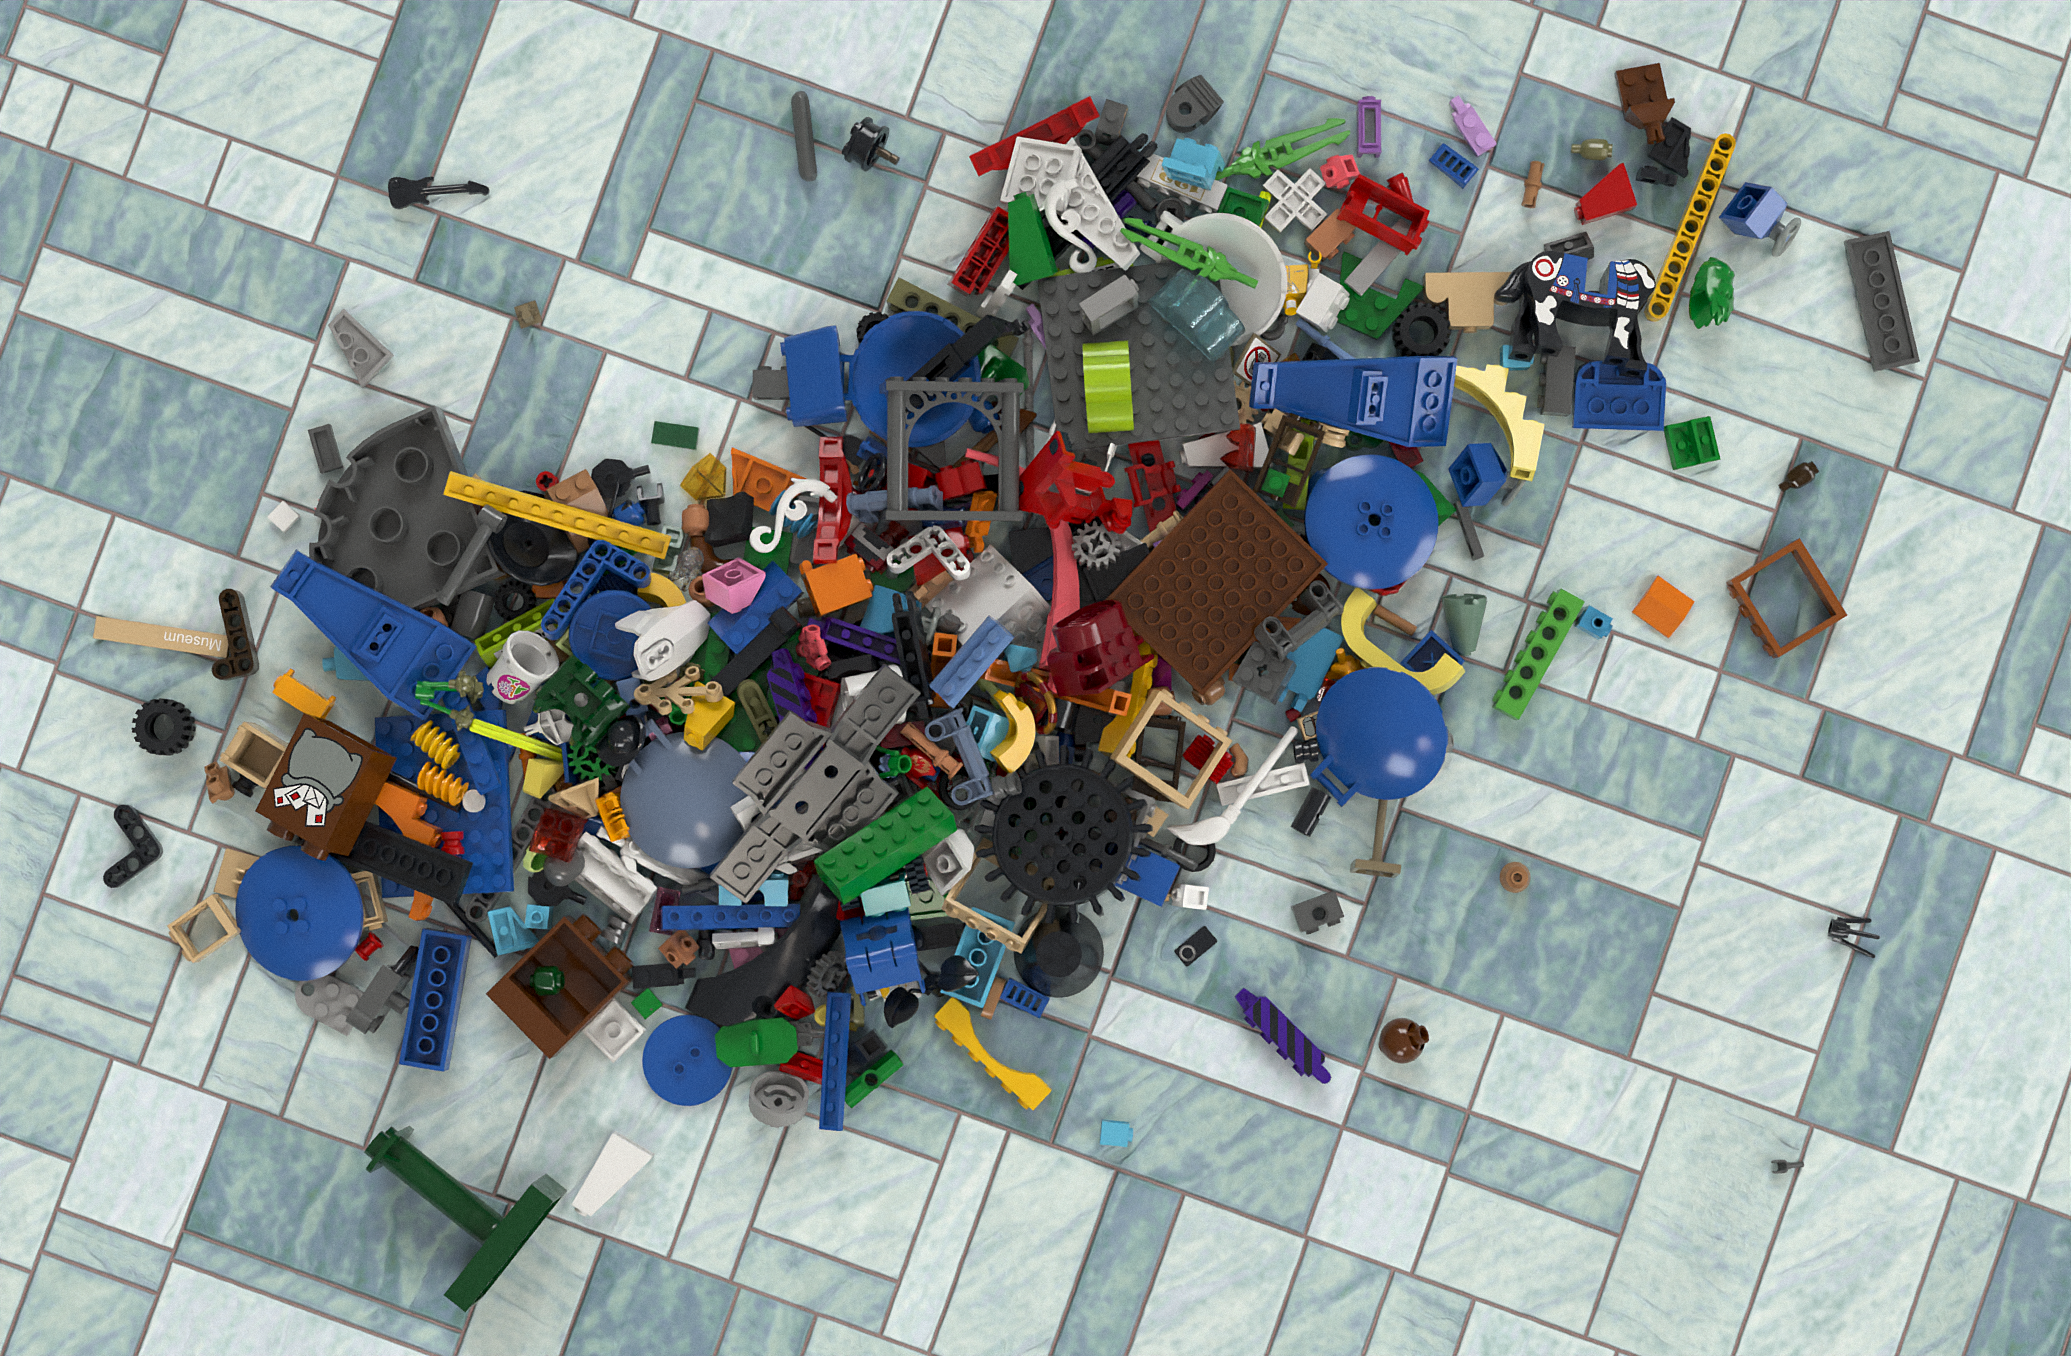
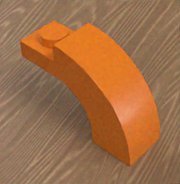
M935 632L931 657L933 680L955 655L957 635ZM936 693L934 704H930L931 707L948 709L949 705Z

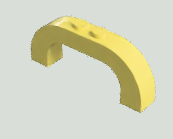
M1355 588L1348 597L1341 617L1342 632L1350 649L1361 660L1360 665L1365 669L1369 667H1386L1399 673L1404 672L1422 683L1432 695L1446 691L1465 673L1463 666L1446 653L1434 667L1427 671L1412 672L1405 669L1365 637L1364 625L1368 616L1377 607L1376 601L1360 588Z

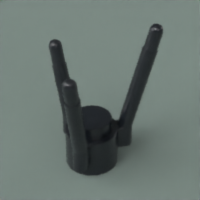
M1837 917L1836 920L1831 919L1829 924L1828 936L1833 937L1832 941L1841 943L1871 958H1875L1873 953L1843 938H1848L1849 934L1880 939L1879 935L1850 929V925L1846 924L1871 923L1872 920L1870 918Z

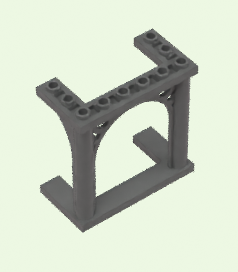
M904 377L885 379V382L879 385V394H885L887 400V510L879 511V520L1023 521V512H1019L1020 393L1024 392V383H1017L1016 378H1005L995 382V378H981V382H972V378H958V382H949L948 377H936L935 382L926 381V377H913V381H904ZM923 392H926L929 396L935 394V401H928L927 396ZM952 393L957 395L955 400L951 399ZM984 393L979 402L972 401L971 397L973 394L976 397ZM912 394H917L922 398L924 406L921 409L914 408L911 405L909 397ZM990 395H995L998 399L997 405L991 410L985 409V399ZM958 402L976 408L991 422L997 435L999 448L998 511H908V441L914 424L924 412L942 403ZM906 408L914 413L912 419H907L908 413L905 412ZM1001 409V414H998L1000 420L994 419L993 414Z

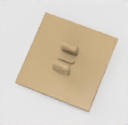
M226 848L213 892L237 898L238 889L244 875L260 857Z

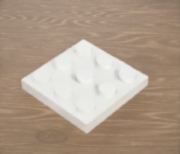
M1017 137L1000 201L1008 204V202L1014 200L1013 195L1026 192L1027 195H1035L1038 208H1040L1053 185L1061 180L1067 181L1075 177L1082 149L1078 146ZM1069 189V192L1064 194L1063 201L1060 198L1058 199L1056 213H1063L1067 209L1072 189Z

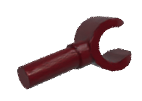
M1294 708L1285 711L1290 723L1301 717L1300 712Z

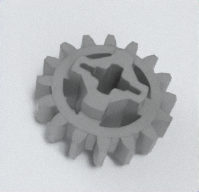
M1093 521L1092 527H1089L1087 523L1084 524L1085 530L1083 531L1078 528V536H1073L1075 544H1072V551H1076L1074 559L1080 558V566L1086 563L1087 570L1095 566L1096 570L1099 571L1101 565L1108 569V562L1115 564L1116 558L1114 556H1120L1118 548H1121V541H1117L1119 534H1112L1113 531L1108 532L1103 523L1101 526H1097L1096 521ZM1106 536L1110 542H1107L1104 537ZM1100 540V545H1098L1093 552V547H1095L1096 544H1098V541ZM1081 547L1083 548V550L1087 551L1088 556L1084 554Z

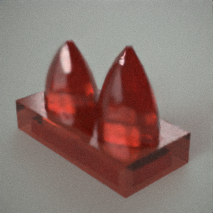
M1240 424L1239 430H1232L1226 435V438L1232 444L1239 446V449L1224 454L1220 460L1231 468L1239 469L1243 472H1253L1256 427L1250 424Z

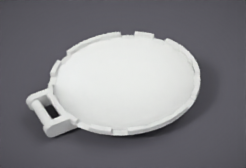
M1164 211L1160 216V222L1156 226L1157 229L1164 231L1168 225L1173 228L1171 234L1201 244L1206 252L1208 246L1212 247L1216 253L1221 252L1224 254L1227 261L1238 272L1258 280V284L1254 289L1236 280L1220 279L1222 299L1228 305V308L1224 306L1229 346L1239 345L1248 341L1252 333L1258 336L1264 333L1281 312L1287 293L1285 263L1281 252L1272 238L1253 222L1236 215L1210 213L1182 222L1170 212ZM1150 235L1148 239L1157 242L1159 238ZM1167 241L1162 245L1176 252L1179 249L1178 246ZM1141 244L1140 249L1154 259L1156 263L1172 261Z

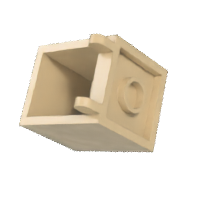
M244 721L242 725L238 726V731L225 752L221 753L220 761L266 789L288 743L260 725Z

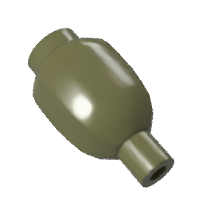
M1587 139L1581 144H1572L1571 153H1580L1585 159L1602 161L1607 157H1612L1613 144H1608L1604 139Z

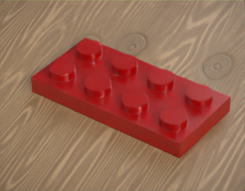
M804 672V683L811 695L810 704L817 716L816 724L830 728L841 692V684Z

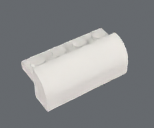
M585 832L577 844L584 856L585 867L574 880L628 923L632 924L655 896L657 887L649 878L643 877L638 872L634 874L628 871L615 851L606 848L596 836Z

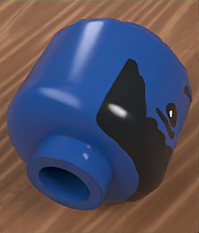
M628 499L614 509L612 519L640 527L645 522L643 514L646 511L640 502L634 503Z

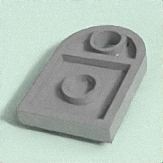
M328 974L314 980L299 981L295 990V1000L303 1013L348 1036L353 1026L345 1022V1020L364 992ZM306 983H311L314 986V993L311 996L306 995L303 991V986Z

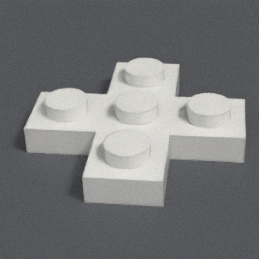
M1309 168L1294 184L1281 171L1277 170L1262 186L1263 189L1278 201L1265 215L1264 219L1279 233L1294 218L1312 232L1327 216V213L1312 201L1314 196L1325 186V181Z

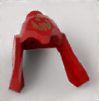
M905 746L900 755L909 756L912 762L911 769L905 773V776L921 790L928 787L942 802L937 791L919 780L922 776H935L937 773L933 767L932 759L918 747L909 749ZM952 754L951 757L958 763H963L960 756Z

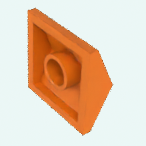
M1657 576L1632 613L1669 638L1685 619L1695 601L1660 576Z

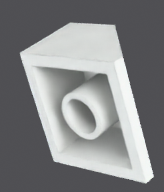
M963 829L957 830L922 855L927 872L941 896L945 895L971 870L974 846Z

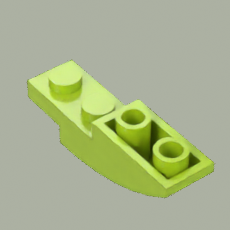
M1301 420V422H1304L1306 424H1310L1311 421L1317 423V421L1315 420ZM1293 428V430L1303 434L1305 437L1295 455L1293 456L1289 453L1287 464L1305 471L1313 451L1315 437ZM1287 468L1286 474L1291 476L1289 482L1299 485L1303 474ZM1310 474L1296 508L1290 507V505L1283 503V508L1305 511Z

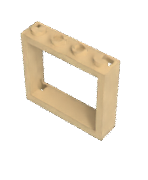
M1153 690L1109 759L1115 761L1118 765L1181 808L1189 809L1232 740L1226 737L1228 733L1218 726L1213 728L1209 725V719L1201 714L1196 716L1190 712L1192 708L1182 701L1180 703L1174 701V695L1167 690ZM1160 702H1163L1219 741L1185 795H1182L1126 756Z
M983 838L973 854L971 870L952 887L944 900L942 910L948 916L965 922L968 927L985 933L989 939L997 940L1003 943L1009 950L1022 954L1046 914L1047 904L1043 903L1021 938L955 901L981 858L976 857V852L993 847V842ZM1011 853L1012 859L1020 858L1017 855ZM995 855L984 858L999 867ZM1029 864L1027 872L1029 875H1034L1038 871V867ZM1052 878L1046 879L1043 883L1044 889L1051 890L1055 884Z

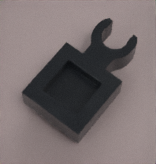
M1644 166V168L1641 167L1638 170L1635 181L1674 187L1678 176L1664 174L1663 171H1658V168L1654 166Z

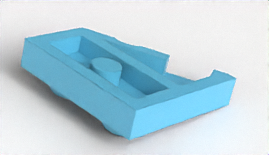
M510 906L492 909L487 912L498 956L534 947L539 942L538 938L529 928L525 927V923Z

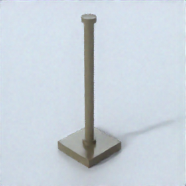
M1379 799L1372 858L1369 860L1355 859L1350 865L1351 873L1395 878L1400 874V864L1385 863L1381 860L1388 800Z

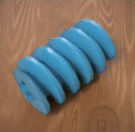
M783 490L772 503L769 511L771 516L776 515L778 503L786 490ZM790 502L789 507L795 509L796 506ZM813 513L805 515L798 521H791L785 516L783 526L788 527L791 525L790 532L795 533L798 531L797 538L801 539L815 528L818 519L814 522L811 521Z

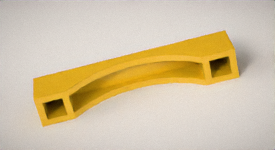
M1132 629L1134 636H1139V635ZM1145 641L1138 645L1140 655L1153 654L1154 659L1133 672L1132 686L1129 693L1132 694L1127 716L1117 715L1111 723L1103 728L1098 751L1104 756L1110 757L1146 702L1147 691L1152 686L1151 675L1153 668L1157 665L1158 656L1157 652ZM1136 742L1133 744V746L1127 753L1126 756L1128 758H1131V754H1134L1136 749Z
M951 997L934 1015L937 1019L935 1024L943 1031L948 1029L953 1034L951 1039L958 1046H966L970 1050L967 1054L975 1062L980 1060L986 1066L984 1070L992 1078L997 1076L1002 1081L1000 1085L1009 1094L1014 1092L1019 1097L1017 1102L1026 1110L1029 1107L1034 1110L1052 1091L1036 1073L1011 1069L990 1056L975 1035L970 1011L957 998Z

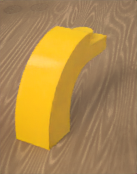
M642 572V573H641V578H640V579H642V578H644V577L646 576V573H645V572ZM651 573V583L645 588H638V596L644 601L657 603L663 608L681 606L686 603L680 589L672 581L659 574Z
M999 689L993 696L1006 713L1009 728L1004 740L990 751V754L1002 770L1011 773L1023 764L1032 749L1035 739V722L1028 705L1019 700L1017 701L1012 693L1009 692L1007 694Z

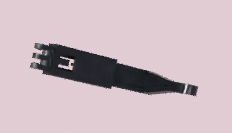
M985 315L955 343H948L907 381H913V377H926L929 381L935 382L936 377H948L949 382H953L971 366L969 362L994 340L1009 335H1022L1031 326L1027 320L1020 323L1017 318L1010 322L992 315ZM923 392L927 396L928 401H932L936 397L935 394L929 396L926 392ZM912 394L909 397V401L914 408H922L924 406V402L919 395ZM907 408L905 409L906 413H911Z

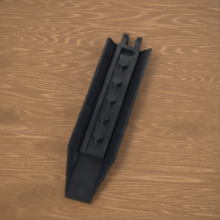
M1146 133L1138 135L1131 144L1120 135L1090 166L1111 203L1150 163L1147 158L1151 157L1157 150L1158 144L1153 141L1149 142L1142 149L1149 140ZM1045 214L1042 217V221L1054 260L1056 261L1073 243L1061 237L1052 228ZM1057 214L1058 219L1063 224L1068 223L1064 219L1062 220L1061 217ZM1077 230L1071 232L1076 237L1081 235ZM1031 282L1024 283V284L1017 285V286H1018L1021 290H1023V289L1026 288Z

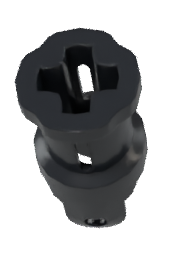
M698 930L696 943L700 947L698 949V956L702 960H712L715 957V946L712 943L714 930Z

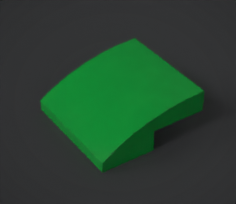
M1710 416L1664 426V435L1673 470L1721 460Z

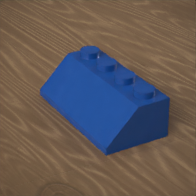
M774 561L762 570L765 572L766 577L751 605L733 614L722 609L708 622V625L736 655L770 624L768 619L775 611L782 606L788 610L804 594Z

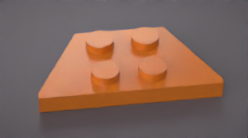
M733 447L731 449L733 495L744 491L754 497V506L768 512L777 496L794 484L791 478L807 479Z

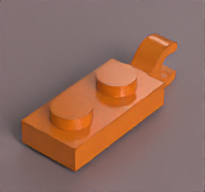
M993 491L974 492L970 511H993L997 494ZM967 521L965 534L969 536L970 547L968 548H974V553L983 552L984 541L982 536L988 535L991 521Z

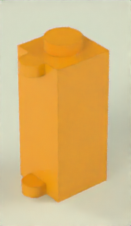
M291 668L286 674L276 679L273 685L275 689L272 693L303 713L325 719L335 704L336 697L332 695L327 699L294 678L293 674L295 671Z

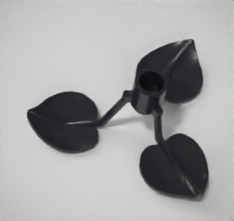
M912 925L917 951H919L924 945V937L922 932ZM954 955L946 959L941 965V974L938 975L932 974L919 960L920 968L927 974L924 978L925 993H922L921 989L913 988L907 992L903 987H897L892 990L884 1003V1016L888 1026L894 1028L896 1025L906 1022L914 1016L919 1007V1000L913 993L926 994L927 996L931 993L935 997H942L945 994L940 992L941 989L945 992L956 991L973 981L979 975V972L967 959L960 955Z

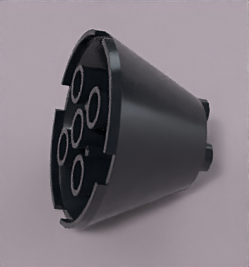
M1056 907L1053 924L1046 923L1044 915L1022 954L1014 951L1016 969L1023 981L1033 990L1045 996L1055 998L1078 994L1090 986L1099 974L1104 958L1103 941L1096 926L1088 917L1078 912L1080 916L1079 924H1073L1069 917L1070 911L1066 907ZM1037 913L1028 918L1017 934L1018 936L1023 937Z

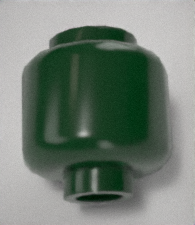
M539 966L535 969L534 974L530 975V987L534 988L539 996L557 995L561 989H564V972L560 971L557 966Z

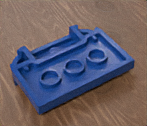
M1602 360L1589 361L1579 366L1573 379L1575 385L1572 428L1664 431L1666 379L1658 367L1647 363V371L1642 379L1619 376L1617 366L1602 364Z

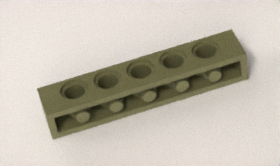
M899 277L886 301L887 305L890 306L889 310L896 314L907 311L926 312L930 308H935L939 316L947 320L950 318L956 319L958 321L957 326L964 333L981 320L975 315ZM910 298H915L918 300V305L915 308H908L906 301ZM1014 335L997 338L998 346L996 348L1011 358L1019 343V338Z

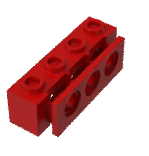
M999 206L992 210L947 285L964 296L970 295L973 289L976 290L974 293L976 296L983 294L1009 251L1008 212ZM1008 231V234L1005 237V241L1003 242V244L999 246V242L1001 241L1005 232ZM994 250H996L997 252L994 255V259L991 263H989V265H987L986 263L990 259ZM985 269V271H984V273H983V275H982L983 277H982L981 280L978 281V283L976 284L975 281H976L977 278L979 277V275H980V273L982 272V270Z

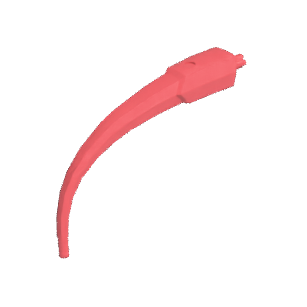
M969 448L966 449L965 457L998 467V456ZM1019 466V476L1025 470V468ZM1063 520L1060 521V526L1057 529L1049 527L1053 547L1051 611L1047 615L1044 642L1038 668L1046 672H1050L1047 656L1052 649L1057 647L1052 632L1053 626L1080 609L1077 560L1074 559L1076 551H1072V544L1074 542L1068 522ZM1049 673L1047 685L1052 694H1057L1051 673Z

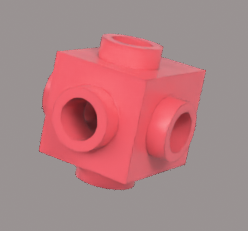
M1352 154L1332 156L1326 160V164L1320 167L1322 178L1327 188L1337 187V189L1347 187L1350 185L1349 181L1360 174Z

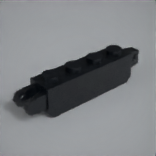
M907 591L908 609L903 610L900 594L894 593L892 599L895 612L892 613V623L902 675L906 681L921 692L912 703L913 707L918 708L920 718L930 717L932 715L930 704H934L936 692L929 686L933 681L920 607L916 606L914 593Z

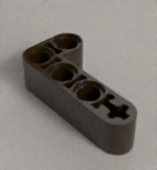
M225 589L219 594V605L231 657L216 661L212 666V674L219 680L230 681L256 674L259 670V660L245 598L240 591ZM231 595L235 596V599L232 600V603H229L228 599H231ZM238 615L241 618V623L239 626L234 627L232 620ZM241 637H244L246 645L244 648L239 649L237 642ZM246 659H249L251 667L245 671L242 664ZM226 664L229 672L226 676H222L220 669Z

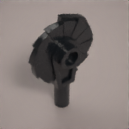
M604 459L592 469L591 478L598 488L600 495L605 499H612L616 482L620 483L617 497H621L631 487L630 482L635 480V477L649 474L651 471L649 465L632 469L628 468L622 460Z
M544 870L534 872L532 877H528V894L540 906H557L564 899H570L584 905L587 900L586 896L572 891L573 889L569 885L556 886L550 883L545 877Z

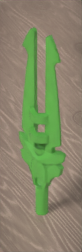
M1328 118L1323 125L1266 140L1265 146L1260 148V141L1253 143L1252 148H1244L1241 156L1231 166L1224 168L1223 172L1217 171L1215 180H1220L1233 174L1249 175L1253 179L1260 178L1261 174L1265 176L1273 175L1268 167L1273 166L1279 169L1331 143L1341 144L1350 135L1349 130L1294 151L1291 147L1292 143L1345 124L1346 121L1345 119Z
M1124 219L1125 223L1174 244L1179 249L1176 252L1121 228L1120 232L1131 243L1140 242L1192 271L1200 269L1198 277H1208L1210 281L1214 282L1220 279L1236 280L1251 288H1256L1258 280L1238 272L1227 261L1224 254L1221 252L1216 253L1212 247L1208 246L1206 252L1201 244L1147 226L1142 222V219Z

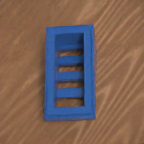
M1444 143L1429 159V162L1462 189L1479 170L1474 164ZM1445 151L1448 155L1442 162H1439V157ZM1452 157L1454 159L1453 163L1449 167L1445 166ZM1459 163L1462 166L1455 173L1452 170ZM1464 169H1467L1468 172L1463 178L1459 176Z
M1011 977L1000 996V999L1039 1019L1050 1000L1049 997ZM1013 986L1018 987L1013 998L1008 997ZM1021 990H1024L1026 992L1019 1003L1016 1000ZM1029 994H1032L1034 996L1027 1007L1024 1004ZM1040 998L1042 1001L1035 1011L1032 1008L1037 999Z

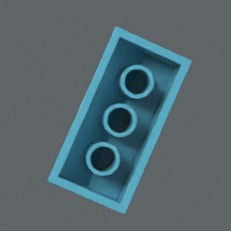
M976 907L971 909L1012 932L1015 921ZM965 925L954 955H960L967 959L979 972V975L969 984L956 991L945 992L941 989L940 992L983 1008L1006 946L997 940L989 939L985 933L978 929H972Z

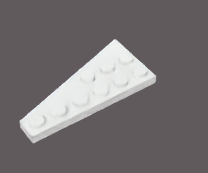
M1073 137L1066 144L1078 146ZM1081 152L1075 174L1079 186L1072 188L1067 209H1075L1079 213L1080 225L1076 230L1126 271L1140 255V252L1136 245L1131 243L1120 232L1121 228H1126Z

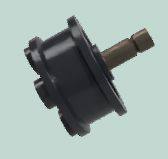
M866 117L860 123L856 122L850 131L852 136L842 149L845 161L849 163L852 161L861 165V170L865 172L873 167L879 157L897 165L900 157L884 149L889 137L888 127H879L873 123V119L870 117Z

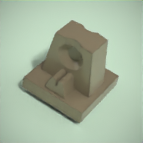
M536 300L514 307L521 329L543 322Z

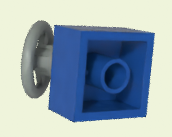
M1748 182L1743 184L1719 216L1720 220L1734 234L1760 240L1769 237L1776 241L1772 248L1773 257L1780 256L1788 248L1801 226V219L1798 217L1792 219L1786 227L1780 223L1788 203L1773 187Z
M1491 443L1468 444L1448 468L1463 507L1486 505L1500 488L1507 491L1501 503L1503 506H1508L1527 481L1510 477V472H1508Z

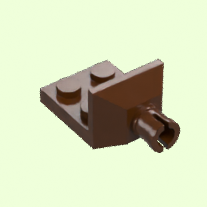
M1660 63L1616 71L1614 74L1624 120L1638 129L1645 130L1647 144H1654V141L1656 143L1663 142L1665 136L1662 124L1671 111L1675 98H1667Z

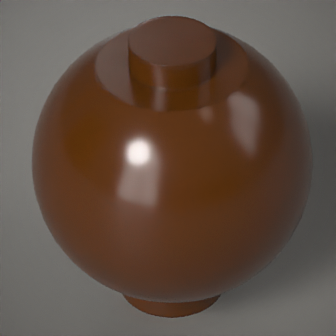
M1396 1018L1389 1021L1383 1027L1379 1037V1049L1389 1060L1395 1063H1409L1421 1055L1425 1043L1429 1041V1034L1423 1025L1419 1026L1413 1020Z

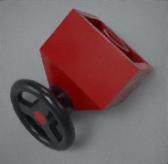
M883 453L873 454L863 465L858 479V488L862 494H865L867 491H876L879 487L882 490H887V458ZM878 459H879L880 462H881V466H880V467L877 466V461H878ZM908 463V488L917 487L924 489L929 488L931 485L936 486L937 480L934 474L927 469ZM908 508V511H918L916 508Z

